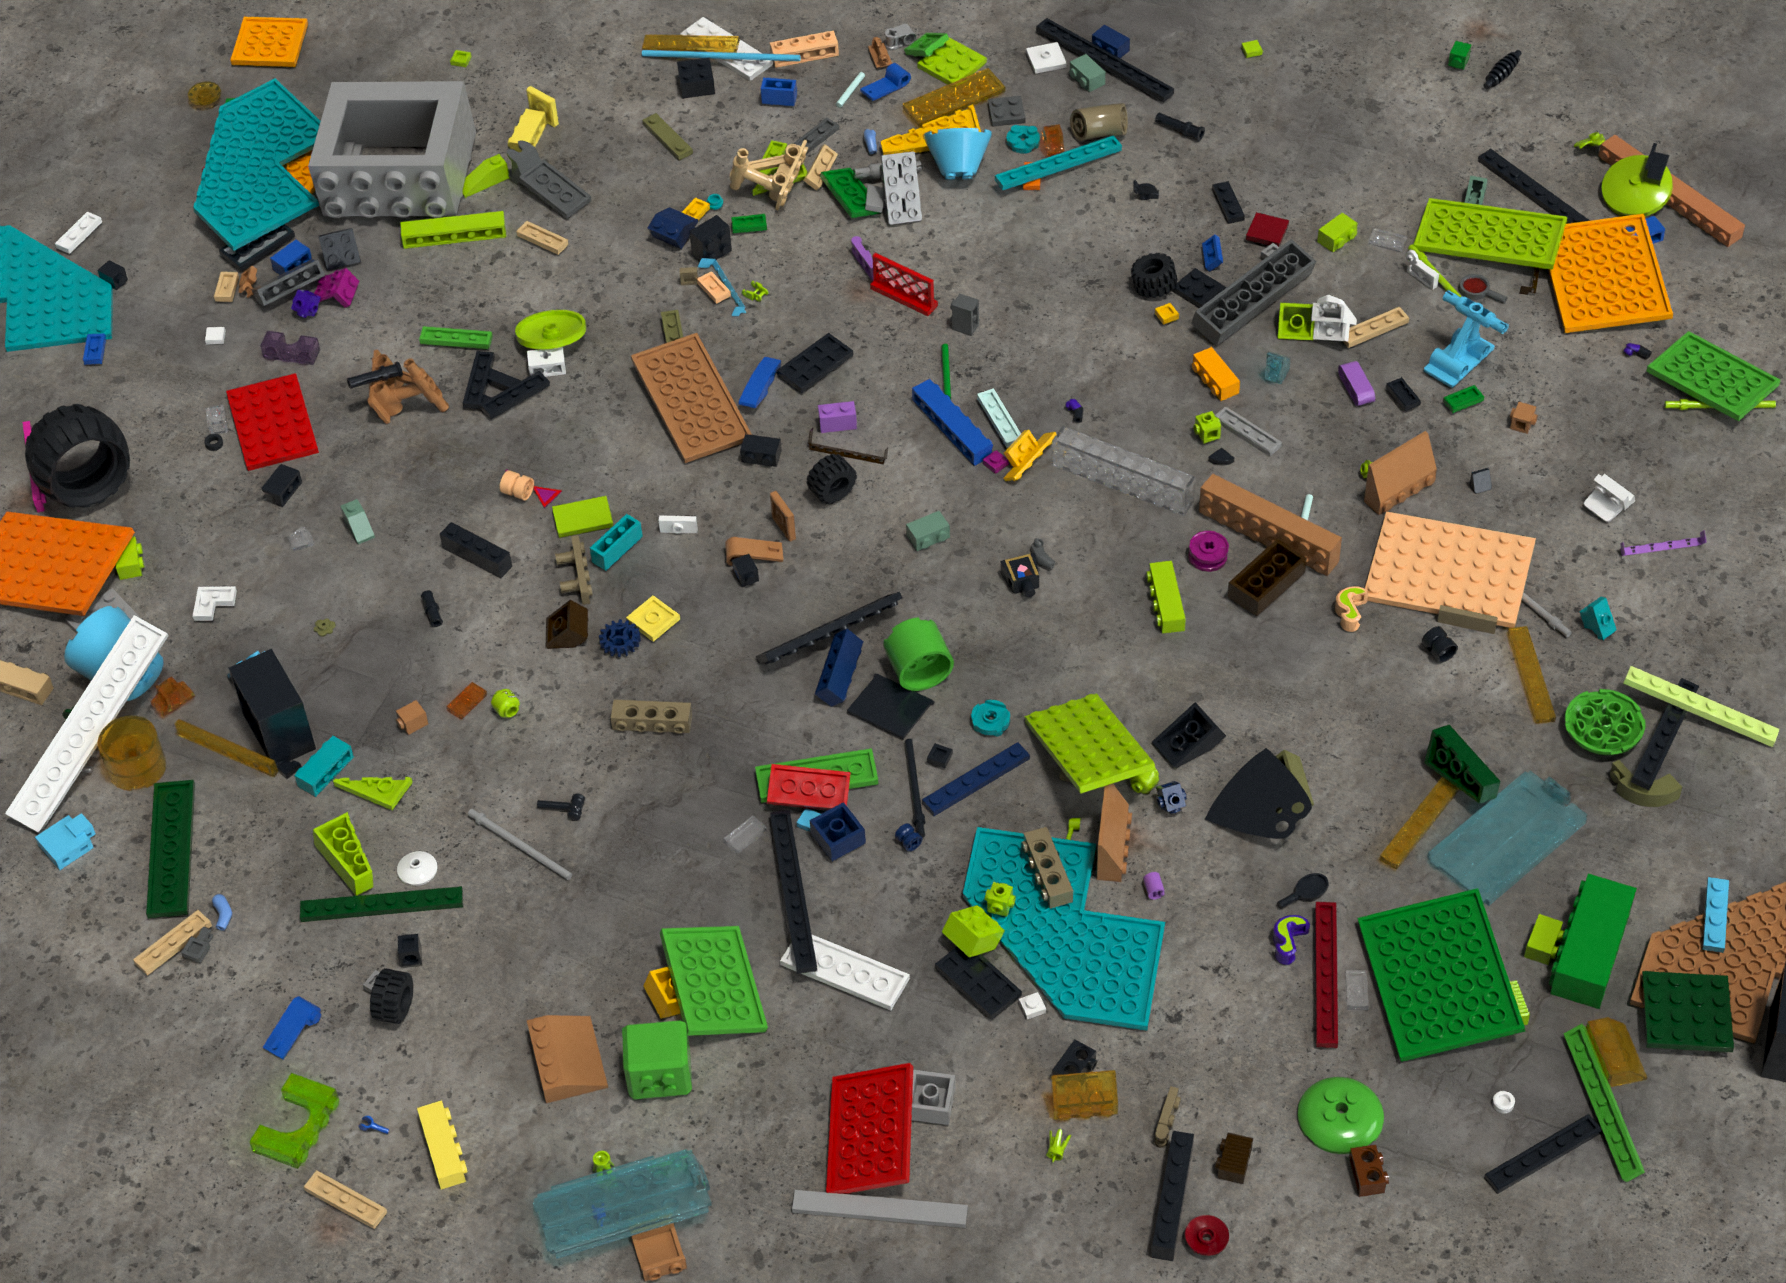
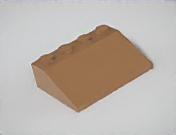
M1426 431L1369 464L1364 502L1378 515L1389 511L1396 504L1404 502L1406 498L1417 494L1421 489L1435 482L1437 468L1429 435Z
M1113 783L1106 785L1104 788L1098 841L1097 880L1121 882L1122 874H1126L1127 862L1123 861L1124 857L1128 858L1129 846L1125 845V842L1130 841V829H1127V824L1131 825L1132 813H1129V804Z
M546 1015L527 1020L546 1103L608 1088L590 1016Z

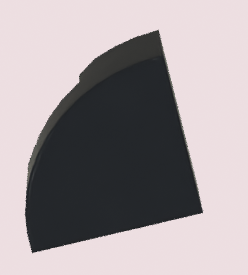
M1220 448L1208 457V461L1213 464L1226 463V465L1233 463L1235 459L1223 448Z
M294 760L279 761L273 764L274 768L286 779L302 767L299 762Z

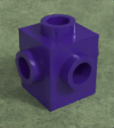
M297 289L291 309L296 311L298 316L304 318L315 316L321 296L308 290Z

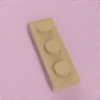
M824 144L803 181L817 191L823 183L820 177L821 172L830 170L838 154Z
M528 221L516 231L518 237L557 255L569 245L568 239Z

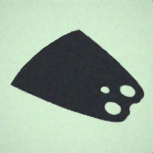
M1265 748L1250 759L1227 783L1213 802L1205 820L1250 835L1283 839L1289 837L1295 830L1298 820L1308 815L1312 809V804L1295 776L1271 751ZM1297 802L1304 804V809L1300 813L1292 811V806ZM1278 807L1282 808L1281 813H1276ZM1280 821L1288 823V828L1284 832L1276 830V825Z

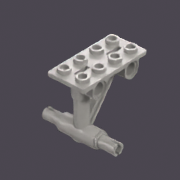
M915 152L882 155V163L853 169V173H860L855 174L854 179L869 177L872 180L881 179L884 181L886 199L883 201L884 213L888 217V224L922 220L917 171L920 172L922 167H916L921 165L920 160L916 161Z

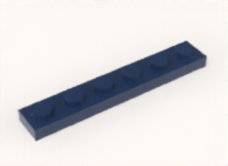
M1017 742L922 799V804L933 816H936L1028 761L1030 754Z

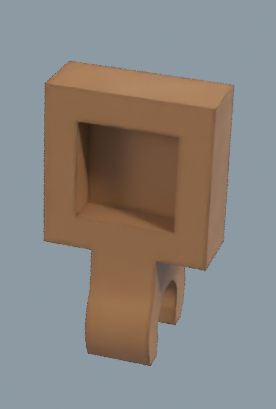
M250 266L241 274L239 282V293L246 291L247 298L253 295L251 289H253L252 285L257 279V269L253 266Z

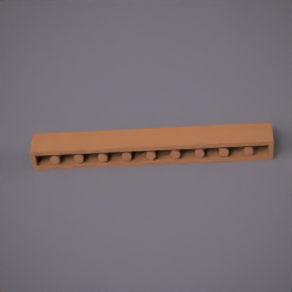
M1613 135L1600 145L1598 157L1612 166L1623 158L1644 154L1618 136ZM1671 174L1673 190L1666 203L1668 206L1727 247L1742 238L1745 224Z

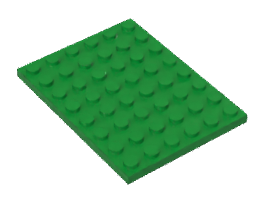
M1478 888L1357 918L1401 1062L1525 1032V1026Z

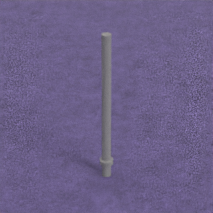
M474 809L469 810L468 816L475 819L477 824L484 825L565 879H571V872L486 818L484 813H478Z

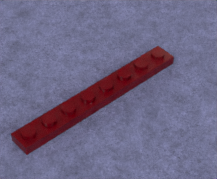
M1316 902V1047L1338 1048L1336 902Z

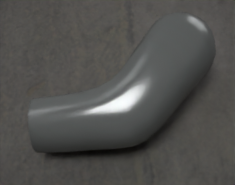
M1035 539L1034 543L1031 544V551L1035 553L1037 563L1052 570L1055 566V561L1045 553L1043 540Z

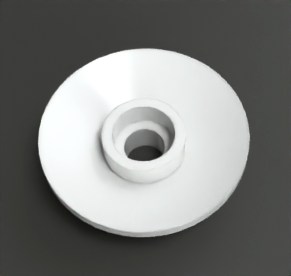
M422 851L405 855L397 866V874L400 880L411 886L428 883L437 872L435 858L431 854Z

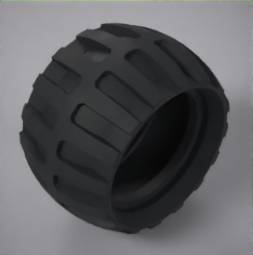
M81 404L57 407L56 410L44 414L43 418L33 425L30 436H27L25 459L32 480L46 496L64 506L87 508L96 503L100 504L106 501L105 499L110 495H114L127 478V469L130 467L127 441L117 424L103 412L93 407H86ZM86 441H100L97 451L87 462L69 471H55L59 459L68 450Z

